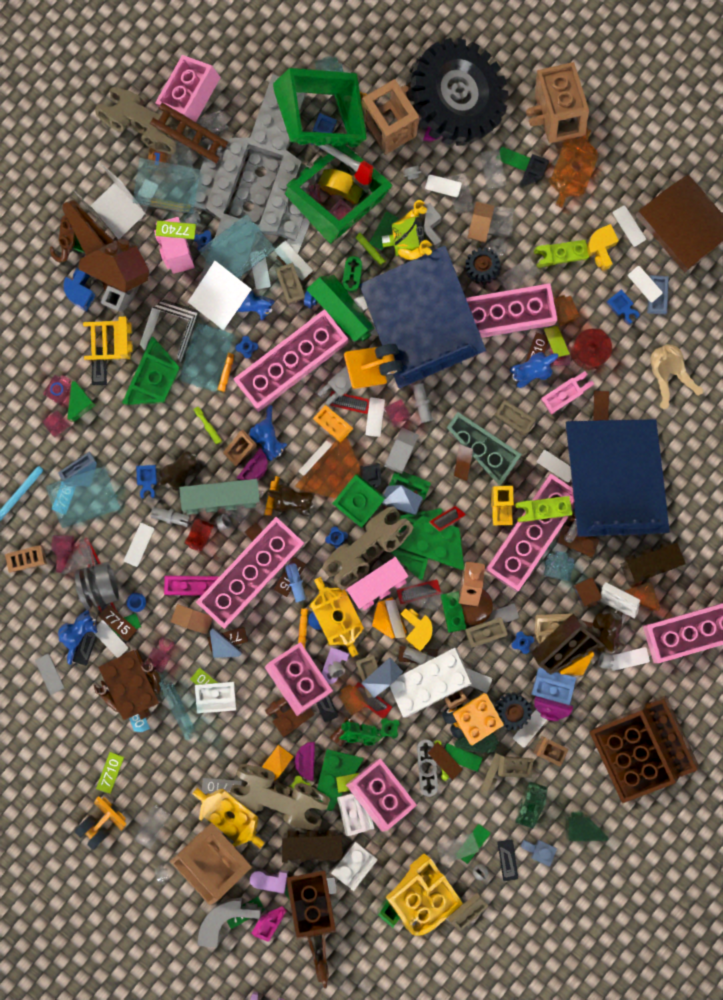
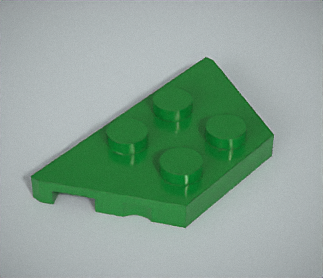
M151 337L122 401L124 405L165 403L179 373L180 367L154 337Z
M443 509L417 512L416 516L412 514L401 515L400 520L406 518L413 525L422 515L432 519L441 515ZM404 525L398 532H404L407 525ZM400 548L390 552L419 580H423L428 558Z
M422 515L412 525L413 530L398 548L463 571L464 561L459 528L449 525L445 529L438 531L429 523L432 518Z

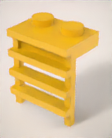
M126 316L119 317V321L83 322L84 327L91 326L92 356H84V360L131 359V352H133V343L130 341L132 322H129ZM96 326H102L103 355H96ZM107 326H114V355H108Z

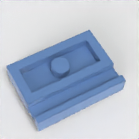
M538 667L531 695L570 705L577 678L557 672L550 675L543 668Z

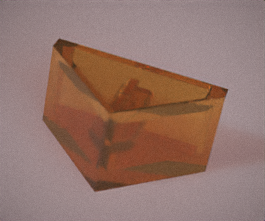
M652 582L624 590V592L640 599L639 604L655 612L660 610Z

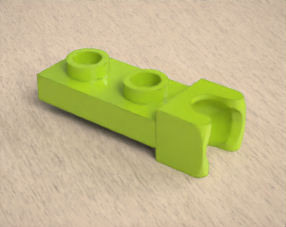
M586 239L553 245H541L534 249V254H541L544 259L537 263V268L587 260L589 258Z
M570 496L523 501L515 504L516 508H523L526 512L525 516L517 519L519 523L572 515Z

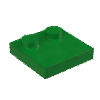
M355 474L332 504L362 528L386 497L361 476Z

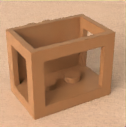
M571 62L537 70L535 88L537 106L526 110L528 117L536 116L530 118V126L543 125L549 143L585 136L589 108L575 63ZM576 117L578 130L557 134L558 121Z
M395 79L362 98L364 124L384 155L415 138L418 130L419 115L406 96V92L411 87L406 85L400 87ZM391 91L390 101L377 108L374 101ZM389 110L392 111L397 119V122L390 126L382 116ZM372 120H375L376 124L382 131V135L380 134Z
M213 823L205 827L170 860L174 867L209 905L217 902L252 868Z

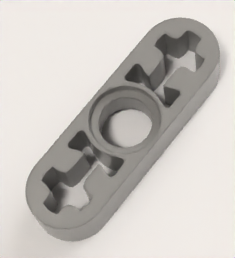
M422 739L417 744L420 790L423 795L431 797L438 790L436 762L433 758L421 760L420 757H425L424 751L420 750V747L427 743L432 748L434 744L428 739ZM430 762L433 765V770L430 773H424L422 771L423 763ZM434 775V779L430 778V783L434 785V788L428 793L426 789H423V786L427 785V780H422V776L430 777Z

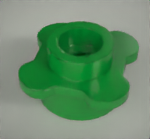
M383 718L381 720L382 729L379 731L380 736L397 738V729L400 722L397 719L392 721Z

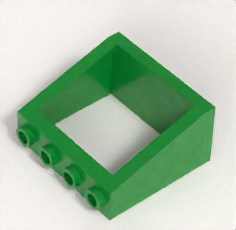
M289 68L273 83L274 93L290 142H296L299 145L315 143L316 146L332 144L334 147L349 145V147L353 148L360 146V143L367 139L357 73ZM296 92L334 95L347 134L303 132Z
M346 145L334 147L355 161H364ZM326 152V156H320L314 161V166L311 168L306 167L300 173V177L297 180L293 178L286 185L288 188L285 195L321 235L332 244L379 204L393 185L373 168L372 184L369 189L372 194L339 221L300 188L336 158Z

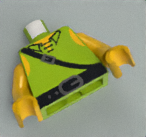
M417 200L414 203V209L392 224L393 235L382 236L383 247L394 246L396 256L410 261L432 253V250L429 248L432 244L424 240L422 219L419 216V213L425 214L427 212V208L423 206L425 202Z

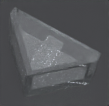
M84 537L79 540L61 573L65 575L96 565L88 538Z

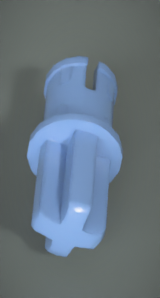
M293 563L285 566L295 602L306 600L307 597L302 585L303 580L300 578L296 564Z

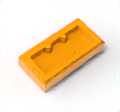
M326 405L313 418L317 424L340 443L353 430L352 426Z

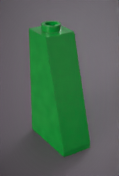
M335 275L319 277L307 288V291L354 342L360 340L364 342L372 335L370 332L375 329Z

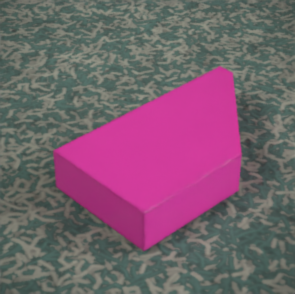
M281 906L262 915L252 931L253 936L269 942L287 909Z

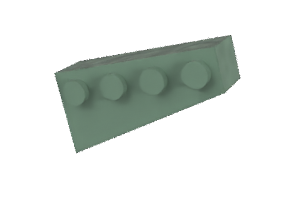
M459 412L456 413L447 426V429L462 445L473 449L472 457L501 486L522 454Z
M257 479L179 487L181 508L183 513H187V515L198 514V512L202 511L212 513L217 512L218 509H225V511L237 510V507L245 506V509L256 508V504H260Z

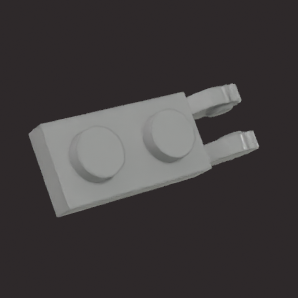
M347 365L318 392L320 397L324 396L331 388L336 392L327 399L326 404L328 406L339 396L342 397L352 387Z

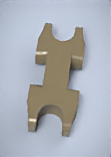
M112 87L109 91L110 98L117 105L108 107L98 104L95 107L97 117L109 127L119 132H123L128 127L142 134V141L156 151L167 154H175L177 151L176 143L169 138V135L150 125L152 118L154 117L159 120L163 111L157 114L143 107L145 103L137 94L129 90ZM170 116L165 125L176 130L180 121ZM186 126L182 135L188 137L191 134V129Z
M394 506L388 507L375 515L366 525L367 532L352 545L343 544L338 547L324 562L322 569L329 577L335 576L334 582L341 590L347 589L361 580L369 572L370 562L384 550L386 552L394 551L411 534L413 526L406 518L399 520L401 515ZM390 513H394V516L387 521V516ZM404 525H407L404 532H398ZM332 563H337L332 570H328ZM348 575V580L345 583H340Z
M248 764L239 765L236 775L240 779L245 780L249 786L232 785L229 794L254 811H261L266 806L284 813V821L297 828L313 831L319 830L322 819L311 813L309 808L327 810L330 801L328 796L314 787L303 783L296 784L294 788L274 781V773L263 767Z

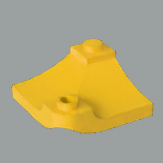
M422 854L410 865V869L402 881L386 896V899L402 920L403 925L414 936L424 935L432 931L463 904L445 876L440 873L432 859L426 854Z

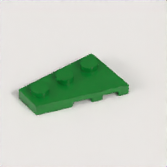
M326 749L317 790L330 798L327 807L328 811L334 809L338 802L337 797L343 794V792L338 793L336 777L355 774L364 760L363 757Z

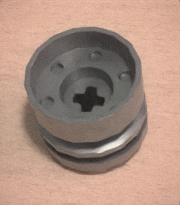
M108 562L95 565L94 575L88 567L84 568V574L81 570L75 571L76 591L86 610L92 608V602L95 607L100 606L99 597H102L106 604L119 600L115 576Z

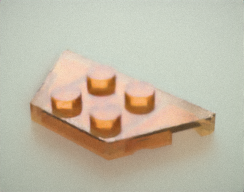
M346 436L341 443L336 440L295 487L336 499L354 475L360 472L359 464L348 437Z

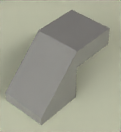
M429 203L426 207L427 212L425 214L423 233L424 238L436 250L440 247L441 240L432 229L441 222L442 217Z
M402 427L384 466L402 474L419 435Z

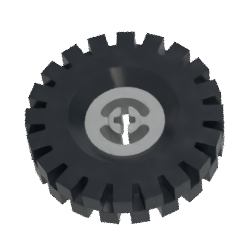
M452 38L443 39L440 43L436 42L431 45L412 64L409 70L411 74L407 77L406 86L411 87L406 92V96L409 101H414L412 106L417 114H420L422 117L418 123L424 130L427 126L431 127L430 136L434 139L442 136V143L451 145L453 142H456V146H465L467 143L473 144L493 131L502 121L501 117L506 113L507 105L503 103L508 100V91L502 90L507 85L505 76L497 77L496 75L501 70L497 61L490 65L488 61L492 55L486 50L479 54L480 45L471 42L466 46V39L457 38L453 42ZM448 83H454L450 88H447ZM464 98V104H459L458 102Z

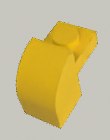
M324 169L317 185L328 194L340 195L353 204L358 203L363 191L362 188L355 184L352 179L353 176L336 169Z
M611 224L595 231L587 244L589 257L595 255L596 265L601 267L602 271L609 269L613 264L607 249L616 246L619 241Z
M513 486L492 487L491 507L493 526L513 525Z
M405 608L400 615L414 626V629L405 640L418 651H421L432 636L431 621L426 615L419 620L418 617L420 615L411 608L409 611Z

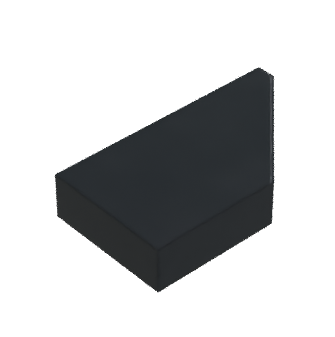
M532 154L519 187L523 188L542 180L550 160Z
M373 463L360 466L361 477L375 489L378 488L381 484L380 464Z

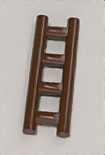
M162 102L158 108L163 111L159 120L153 117L150 125L217 164L220 157L216 155V152L220 146L226 148L228 141ZM170 116L180 121L176 130L165 125ZM186 126L196 131L192 140L182 135ZM203 136L213 141L209 150L199 145Z

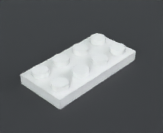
M453 648L402 674L390 685V688L402 716L406 718L473 684L458 649Z

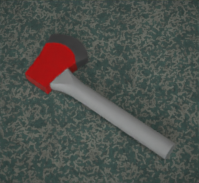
M330 144L318 146L350 166L356 172L352 179L357 186L366 190L371 188L374 168L372 165L365 161H355Z

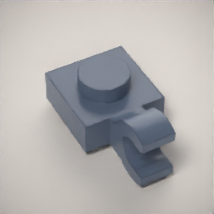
M523 839L520 846L522 849L532 852L531 858L549 867L557 850L556 847L541 840H538L535 845Z

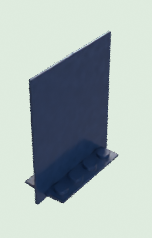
M446 246L433 250L430 255L425 254L420 258L401 264L392 270L359 284L382 346L397 344L399 353L394 358L402 362L403 370L393 374L399 389L441 370L444 371V369L457 363L462 365V361L486 351Z
M657 420L566 421L578 537L637 534L640 537L643 534L670 533Z

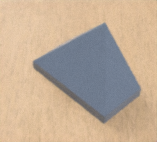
M89 451L58 472L64 485L91 487L97 463Z
M402 485L387 486L383 495L386 499L382 505L394 506L397 510L416 516L423 497Z
M212 628L210 636L213 658L240 657L243 652L215 628Z
M390 657L361 684L375 698L389 687L403 671Z

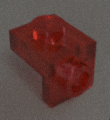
M196 518L184 544L193 550L202 551L207 545L214 525Z

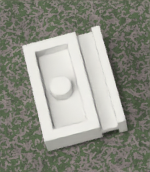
M605 582L602 587V599L600 601L635 619L639 611L640 599Z
M234 682L195 685L197 713L236 710Z
M352 793L337 797L346 836L374 829L372 818Z
M355 841L331 874L354 891L378 859Z

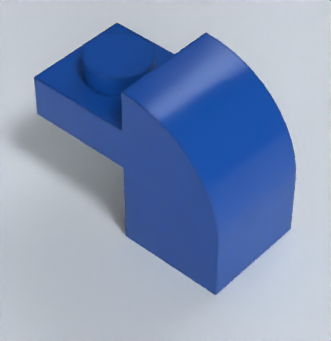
M77 268L73 274V280L65 278L64 292L75 306L87 312L96 295L93 291L84 287L90 275Z

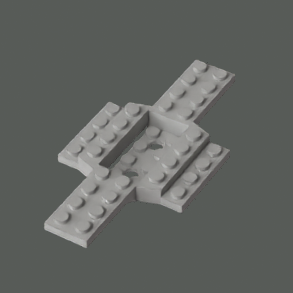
M272 74L250 138H223L228 141L226 148L221 146L218 148L216 155L220 159L217 164L206 157L204 158L188 204L191 207L208 212L219 220L220 224L198 285L214 261L241 281L258 235H278L293 241L297 239L304 215L285 195L288 188L286 185L293 178L297 180L300 177V173L306 167L311 168V166L302 164L301 160L288 152L290 139L273 89V83L279 76ZM296 92L300 114L307 93ZM210 141L208 150L210 149L213 141ZM248 151H249L250 156H249V158H248V161H247L245 170H244V172H243V175H242V178H241L239 187H238V189H237V192H236V195H235L233 204H232V206H231L230 212H229V214L227 215L226 212H227L228 206H229V204H230V201H231L233 192H234V190H235V187H236V184H237L239 175H240V173H241V170H242V167H243L245 158H246L247 153H248ZM257 168H264L266 174L263 177H258L255 174ZM320 171L300 187L309 196H312ZM246 202H251L254 204V208L252 211L247 212L243 209V205Z

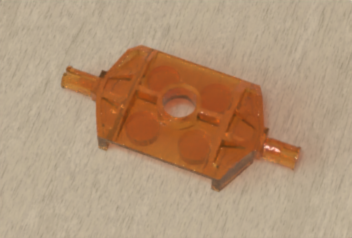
M586 128V135L581 136L580 139L572 138L562 142L563 147L552 176L548 179V182L559 193L555 205L563 208L566 197L584 195L599 154L597 149L589 144L588 139L592 131L590 129L588 131V128ZM572 162L579 164V171H575L572 168Z

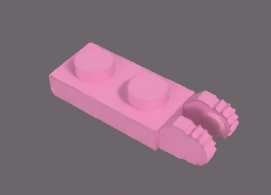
M586 371L575 378H571L541 398V401L551 415L581 396L584 391L594 385L593 381L580 388L576 383L588 375Z

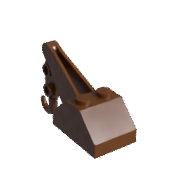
M70 200L63 204L62 209L65 216L61 218L59 244L62 249L61 256L59 257L55 254L53 246L50 247V254L56 262L62 263L68 259L77 236L86 254L85 257L80 259L79 270L123 292H127L148 281L149 269L136 245L129 243L126 239L114 241L75 200Z
M324 870L287 877L286 880L296 940L308 938L317 980L322 982L323 988L326 989L329 971L326 962L325 934L336 932L326 872ZM320 935L322 960L318 964L312 937Z

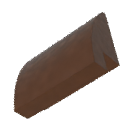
M689 174L660 193L636 214V217L684 273L691 267L696 266L723 243V213Z
M667 696L644 704L589 731L622 804L675 784L679 777L695 772L700 767Z

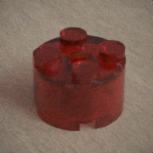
M591 328L584 330L574 340L571 348V356L574 363L586 370L600 368L612 354V342L602 329ZM591 346V348H594L595 351H589L588 348Z

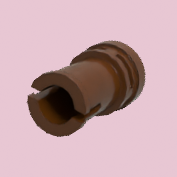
M346 717V719L343 721V723H346L347 721L353 722L348 717ZM341 724L337 731L335 730L329 738L342 747L345 740L339 739L344 734Z

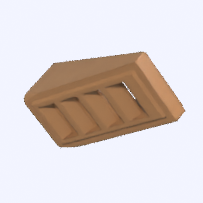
M42 545L5 554L9 573L47 565ZM33 552L37 553V562H35ZM27 553H29L31 560L29 564L26 556ZM19 555H22L24 565L20 564ZM15 556L17 567L13 568L11 557Z

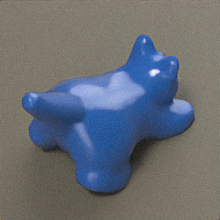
M251 290L236 313L255 311L260 315L261 320H264L272 312L271 306L275 301L264 296L256 297Z
M538 352L532 355L527 362L512 366L510 372L513 373V379L518 381L517 387L523 388L536 378H540V380L549 378L553 372L550 363L554 362L559 355L554 353L545 356L543 352Z
M269 405L266 410V419L250 429V438L255 443L262 444V451L265 453L268 461L281 456L285 446H287V443H280L276 439L272 424V405Z
M89 610L80 614L74 624L65 623L58 631L59 641L69 649L67 655V663L69 665L72 664L76 647L83 636L88 632H98L96 619L90 617Z

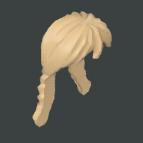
M666 344L654 350L650 362L652 372L660 385L659 389L662 396L661 408L668 409L670 392L667 379L670 373L677 375L686 387L694 391L695 395L703 394L702 387L696 385L686 372L684 357L678 347Z

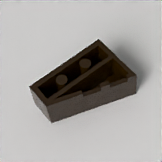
M671 541L660 544L661 548L654 551L653 548L642 551L643 555L637 558L635 554L624 558L625 562L620 565L628 585L639 583L642 580L685 565L686 563L678 543L672 544Z
M573 613L531 653L537 664L552 675L572 664V660L580 656L585 657L589 655V651L597 647L600 649L605 645L598 634Z
M287 830V833H284L282 837V863H288V860H299V862H306V860H342V833H338V830H327V833H319V830H307V833H299V830Z

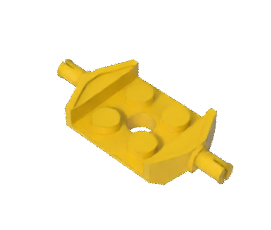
M322 577L315 579L319 594L311 602L309 608H312L328 640V646L345 645L351 658L358 655L359 653L353 643H355L354 640L359 636L364 627L345 589L328 588L325 586ZM334 611L342 613L343 618L341 621L334 620Z
M198 787L194 790L192 794L201 800L202 803L199 819L202 821L203 818H206L209 822L213 823L220 831L234 841V847L248 841H252L259 849L264 845L265 842L256 835L259 821L258 816L226 790L218 789L207 795ZM227 811L232 812L235 818H230L227 815Z

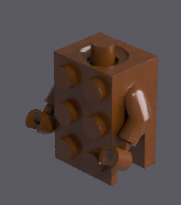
M132 650L98 667L104 681H101L103 687L97 688L94 684L95 693L100 695L110 708L120 713L123 721L137 714L142 720L151 715L150 708L163 702L159 694L161 691L160 676L153 666L151 658H148L149 664L145 665L139 650Z

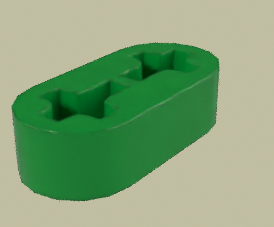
M357 256L348 257L345 262L343 287L349 293H354L359 289L362 261ZM352 261H356V265H359V267H355L354 273L351 272V266L349 265L352 264ZM350 276L354 277L353 282L356 283L352 288H349V285L346 284V282L350 281Z

